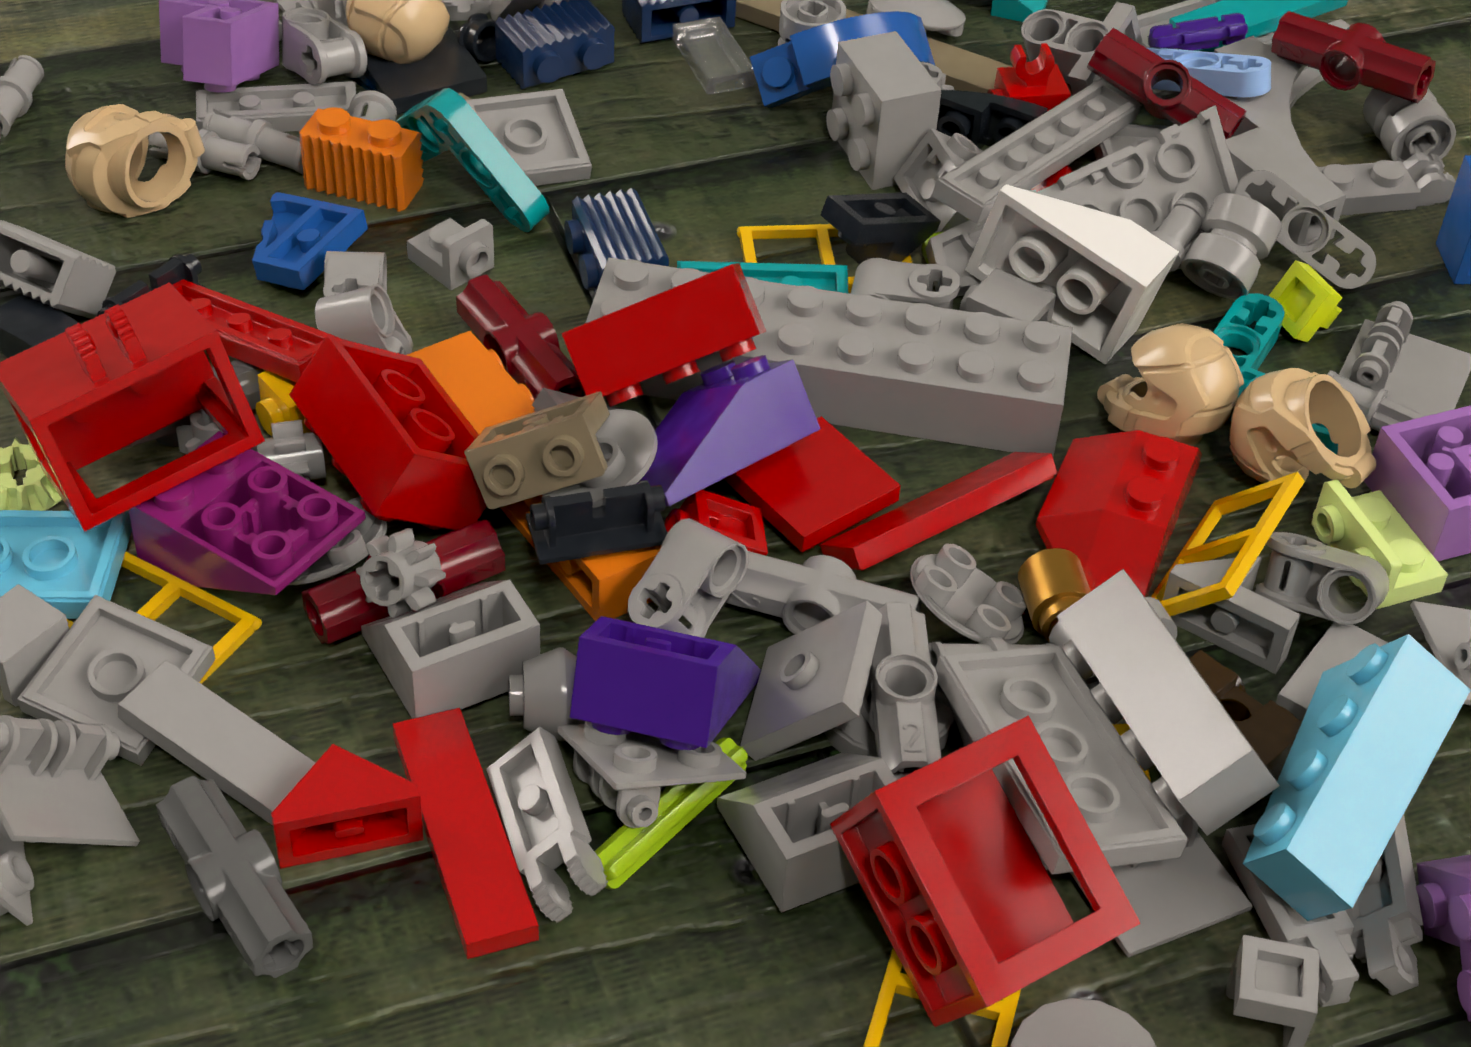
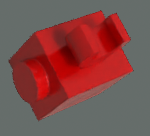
M1041 43L1039 56L1030 62H1026V54L1022 46L1015 45L1010 55L1013 67H998L994 89H989L987 92L1034 103L1048 108L1047 111L1071 97L1070 90L1058 65L1054 64V56L1047 43Z

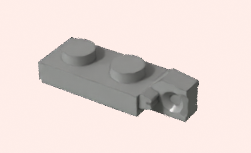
M1404 814L1353 908L1345 910L1355 927L1351 940L1356 951V958L1360 959L1362 963L1367 962L1369 976L1372 979H1378L1388 988V992L1392 996L1419 986L1417 958L1410 945L1422 941L1423 935L1420 927L1423 925Z
M1256 824L1226 829L1221 846L1271 940L1320 949L1318 1003L1321 1007L1349 1002L1351 999L1349 996L1354 982L1358 981L1359 974L1351 961L1353 954L1356 952L1351 940L1355 927L1347 912L1344 910L1307 921L1243 864L1254 838L1253 831Z

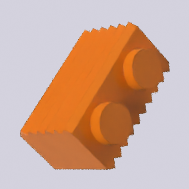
M318 108L299 132L305 187L307 190L315 188L317 192L325 191L327 195L335 193L337 197L345 196L347 200L355 198L357 202L365 200L367 205L375 203L377 207L385 205L387 209L395 208L397 212L404 211L420 190L424 181L422 177L424 169L421 168L423 151L420 150L422 133L401 128L397 122L389 119L370 121L350 116L342 108Z

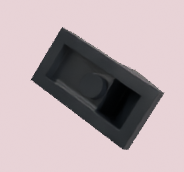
M906 192L828 195L820 214L838 230V236L847 243V254L858 264L870 258H884L901 262L933 235L941 223V220Z

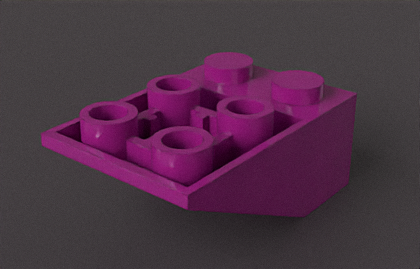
M218 431L216 434H214L212 437H210L196 449L224 436L225 434ZM249 449L128 510L138 558L196 587L277 595L366 519L363 510L253 449Z

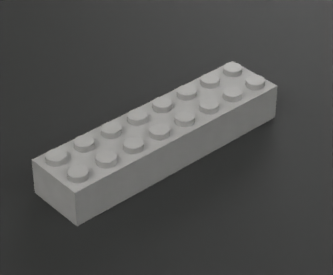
M608 257L586 323L709 274V272H702L693 268L682 269L643 263L633 259L622 260ZM745 277L766 332L752 337L757 349L727 361L734 360L737 365L761 355H766L768 363L793 359L816 418L822 416L830 424L1007 452L1052 453V456H1054L1064 406L1073 327L1054 325L1045 321H1028L995 316L986 312L961 311L935 307L926 303L901 302L876 298L866 294L855 295L817 289L812 286H795ZM718 351L696 359L700 371L667 385L662 374L641 381L639 383L644 393L642 395L678 400L683 392L703 383L700 373L724 362H722Z

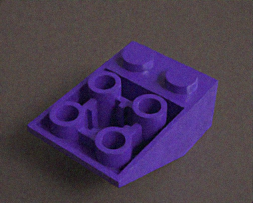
M601 616L579 637L570 718L592 722L594 729L606 734L624 735L637 732L659 737L663 745L673 749L694 750L699 747L708 748L758 683L761 669L735 644Z

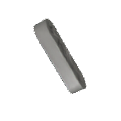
M1255 170L1247 173L1240 179L1236 186L1235 194L1251 198L1245 191L1247 186L1252 182L1255 185L1261 186L1267 180L1274 185L1270 195L1284 206L1289 195L1298 201L1296 205L1289 208L1281 217L1282 229L1277 238V241L1339 287L1353 289L1364 285L1371 279L1376 268L1375 254L1372 248L1354 233L1270 171ZM1301 213H1311L1321 223L1320 236L1309 245L1296 244L1289 237V223L1296 215ZM1333 229L1342 234V237L1334 241L1333 244L1348 254L1353 252L1355 248L1363 252L1358 261L1364 268L1358 275L1350 271L1343 277L1337 275L1336 272L1340 264L1327 252H1325L1321 262L1312 257L1314 253L1320 251L1327 244Z

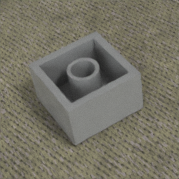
M897 31L838 42L836 65L832 66L830 72L834 92L832 109L828 110L826 116L830 137L834 141H838L848 155L851 167L855 171L860 172L872 190L897 185L893 178L929 129L936 130L941 88Z

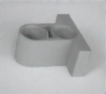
M1121 2L1115 3L1103 22L1054 9H1043L1030 14L1021 26V33L1029 62L1039 56L1041 43H1047L1054 56V64L1058 65L1065 82L1070 84L1073 95L1097 80H1103L1109 85L1114 86L1087 68L1095 49L1105 34H1108L1112 28L1117 29L1137 43H1142L1135 6Z

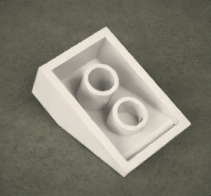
M1006 184L997 195L965 270L980 281H983L995 268H998L1055 294L1056 299L1051 324L1073 327L1071 342L1106 365L1138 330L1179 251L1130 219Z

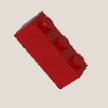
M736 263L561 334L586 396L601 391L602 396L606 397L609 407L644 394L639 383L641 381L662 374L667 385L699 372L696 359L718 351L722 362L757 349L752 337L766 332L740 263Z

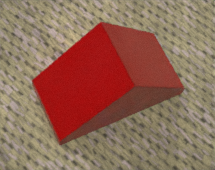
M332 744L271 813L280 869L423 841L421 800L418 785L335 744Z

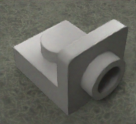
M449 218L407 240L408 259L449 290H453L494 268L493 225L485 219H481L464 228Z

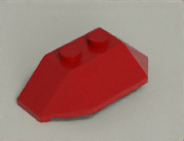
M1140 430L1073 439L1037 517L1036 528L1046 548L1066 549L1077 555L1091 591L1124 569L1143 596L1147 597L1200 465L1202 453L1197 447Z

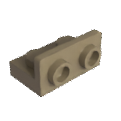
M601 391L486 427L464 453L486 506L489 509H496L594 479L605 473L608 466L595 435L610 415Z

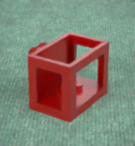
M170 282L127 303L117 304L104 310L103 314L82 324L77 323L65 329V332L0 362V387L44 474L84 532L265 442L217 330ZM205 349L210 357V360L214 366V369L218 375L219 380L215 377V374L204 352ZM200 409H203L225 434L99 498L94 496L76 471Z
M1029 715L874 791L830 823L934 1027L987 1008L1141 924ZM1011 759L1014 760L1095 911L1076 922H1073L992 770Z

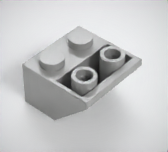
M511 580L482 582L436 599L437 601L434 604L419 611L412 609L398 617L392 618L387 616L361 626L362 636L412 719L455 708L463 709L508 692L509 675H522V662L540 655V624Z
M842 752L718 797L717 807L782 913L859 883L830 823L874 791L897 779L881 757Z

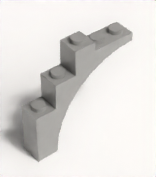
M1342 19L1328 23L1343 29H1347L1350 26ZM1254 36L1215 49V53L1260 56L1271 61V90L1268 93L1245 98L1224 96L1247 111L1235 134L1231 138L1226 139L1238 182L1249 172L1255 170L1270 171L1339 222L1346 194L1318 169L1301 146L1291 122L1290 109L1297 99L1317 83L1324 80L1319 70L1277 56V54L1271 52L1272 44L1266 46ZM1266 180L1261 186L1255 185L1253 182L1250 183L1245 191L1250 195L1251 199L1269 208L1276 214L1279 220L1289 208L1298 202L1289 195L1283 206L1270 195L1271 189L1274 187L1271 182ZM1311 213L1296 215L1289 223V237L1299 245H1309L1315 242L1321 233L1319 219ZM1335 229L1332 230L1329 240L1334 238Z

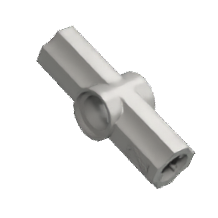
M748 551L746 573L741 583L730 593L725 603L781 617L789 631L797 634L867 600L877 610L882 608L886 602H910L912 608L919 613L921 612L922 600L918 595L857 580L856 575L847 564L832 556H812L804 561L803 565Z
M886 602L878 610L882 614V621L870 668L872 701L869 723L871 729L875 732L877 757L883 758L897 780L941 759L934 699L938 675L935 667L930 663L925 614L914 610L910 602Z

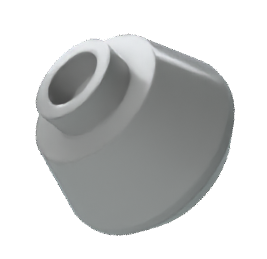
M558 647L523 661L522 675H509V716H523V728L525 730L533 732L540 726L553 734L557 741H566L558 733V726L579 725L578 719L570 718L577 657L565 648Z

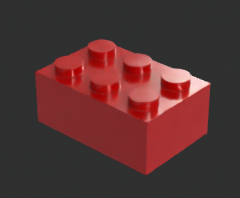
M327 335L289 395L304 415V423L307 428L319 436L333 456V465L342 474L347 476L361 496L360 502L364 509L383 521L398 519L420 523L433 530H439L441 527L457 530L477 522L487 506L464 451L479 434L423 361L408 355Z

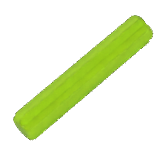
M724 737L718 739L715 743L721 747L727 756L746 771L747 765L745 761L748 759L746 750L742 746H738L731 738ZM735 780L666 786L660 792L658 816L651 825L631 828L624 824L594 851L601 859L604 867L603 872L607 876L606 880L608 883H606L607 886L605 888L608 890L619 888Z

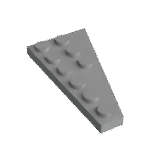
M1215 105L1200 112L1197 118L1180 126L1174 124L1159 131L1156 137L1135 147L1131 145L1060 177L1057 183L1038 192L1032 190L1031 192L1130 219L1148 232L1158 230L1170 214L1171 208L1180 200L1194 203L1203 211L1206 217L1218 195L1221 193L1235 194L1238 180ZM987 218L978 224L968 220L930 238L925 248L929 264L948 266L959 275L961 284L957 296L965 295L971 285H979L982 282L965 269ZM1202 227L1199 230H1197L1192 240L1186 247L1185 254L1189 246L1191 245L1192 241L1197 239L1200 233H1204ZM935 280L933 282L935 290L938 292V281Z

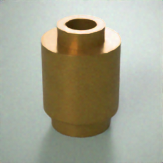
M1060 548L1045 549L1029 557L1022 564L1018 572V581L1033 627L1050 642L1049 636L1052 628L1059 621L1056 616L1091 592L1081 562L1077 555L1069 550Z

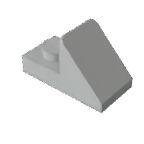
M1258 556L1232 598L1170 616L1176 626L1276 674L1287 658L1301 614L1252 591L1262 559ZM1235 558L1175 565L1170 571L1163 600L1221 582Z

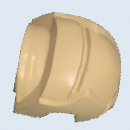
M347 0L346 2L347 25L350 30L356 31L361 36L366 52L395 63L410 64L422 60L441 42L448 30L450 14L442 0Z
M124 104L100 107L88 112L73 124L67 138L65 166L71 184L86 199L89 207L130 218L164 209L185 193L191 186L190 178L196 169L198 157L204 153L205 148L194 119H179L173 115L162 114L158 111L139 113L137 110ZM160 132L168 146L167 163L160 166L156 175L151 180L145 182L138 181L146 161L149 145L148 135Z
M1180 323L1152 330L1139 338L1131 347L1133 364L1138 368L1142 377L1132 378L1128 374H1122L1100 386L1097 396L1109 414L1108 421L1125 432L1140 430L1195 446L1201 440L1203 434L1213 432L1227 422L1239 396V388L1244 385L1243 376L1230 349L1227 346H1223L1224 341L1215 333L1206 328Z
M1288 368L1269 372L1250 382L1236 400L1231 419L1230 449L1234 461L1243 472L1261 483H1266L1297 471L1306 481L1310 470L1316 475L1322 473L1332 480L1337 479L1347 488H1356L1376 468V459L1371 453V445L1367 435L1371 429L1362 410L1358 407L1352 394L1342 388L1329 375L1316 372L1310 373L1300 368ZM1320 423L1328 429L1331 441L1334 444H1338L1337 455L1326 448L1312 428V424Z

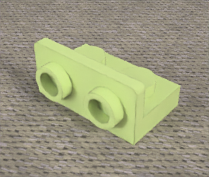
M1335 479L1324 482L1311 524L1318 538L1328 546L1369 556L1377 560L1384 567L1389 578V591L1384 601L1376 609L1442 592L1448 576L1447 572L1380 490L1351 497L1339 480ZM1349 576L1351 581L1360 587L1368 597L1365 585L1359 579Z

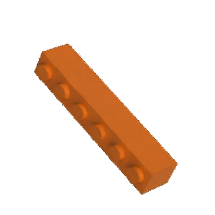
M471 331L407 354L423 361L479 435L486 427L535 412V408L532 406L534 398L527 386L523 383L517 384L504 369L498 354L493 349L487 350ZM542 495L500 507L533 548L534 544L527 524L526 514L530 513V505L541 503ZM662 545L548 563L547 565L595 622L601 616L615 619L628 613V599L632 589L642 579ZM650 598L647 599V604L652 602Z

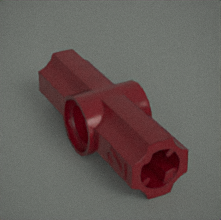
M1288 11L1279 20L1277 30L1272 37V53L1284 59L1319 70L1323 79L1330 86L1338 90H1351L1358 84L1418 104L1426 95L1429 84L1434 77L1436 61L1431 60V57L1386 43L1382 34L1375 27L1366 23H1355L1347 29H1343Z
M1112 28L1108 34H1105L1087 65L1088 70L1144 104L1145 109L1152 116L1159 119H1168L1178 126L1197 118L1200 112L1216 105L1225 139H1228L1235 134L1247 112L1190 76L1188 69L1180 62L1161 58L1115 28ZM1162 80H1170L1180 87L1181 92L1175 98L1163 100L1153 93L1152 87Z
M487 274L468 281L463 292L456 296L457 313L482 341L484 347L487 350L493 349L498 354L504 369L517 384L523 383L527 386L534 401L542 388L577 397L586 396L575 366L560 350L556 331L546 315L542 312H535L529 315L500 281L491 280Z
M487 520L474 522L425 542L428 545L434 543L437 546L435 552L440 559L441 570L446 573V578L439 580L430 588L436 599L506 570L505 554L498 541L497 533ZM356 570L301 592L303 608L309 618L312 630L321 644L332 643L361 631L362 625L390 616L388 606H381L374 602L368 603L366 601L367 595L362 588L360 575L356 573Z

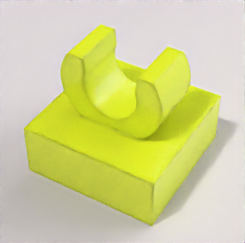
M1297 260L1294 261L1269 294L1270 297L1277 300L1283 306L1285 314L1282 326L1294 339L1309 342L1320 327L1328 329L1342 311L1337 306L1342 297L1309 264Z

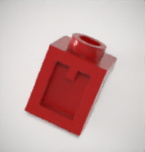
M700 490L688 496L679 509L675 508L669 513L664 524L668 533L676 523L682 519L690 518L745 545L747 551L762 555L768 554L761 508L705 490Z

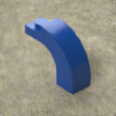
M891 11L845 18L790 35L791 41L751 56L750 60L763 105L773 108L832 86L830 72L832 66L836 65L838 42L897 31L920 62L935 65L921 17L909 12Z

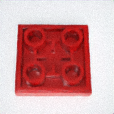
M822 416L817 418L820 430L724 478L748 503L761 508L762 516L801 552L814 547L899 501L901 485Z

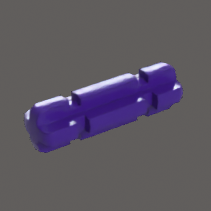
M1241 13L1221 15V21H1218V17L1214 16L1177 22L1176 28H1173L1171 23L1158 25L1150 29L1148 45L1150 48H1177L1192 51L1218 47L1219 41H1222L1223 45H1229L1245 39L1248 33V25L1245 23L1244 15Z

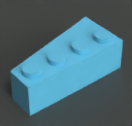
M1409 634L1380 647L1375 643L1360 651L1353 659L1324 671L1277 783L1280 786L1273 790L1264 814L1255 825L1253 831L1254 838L1243 864L1307 921L1353 908L1471 690Z

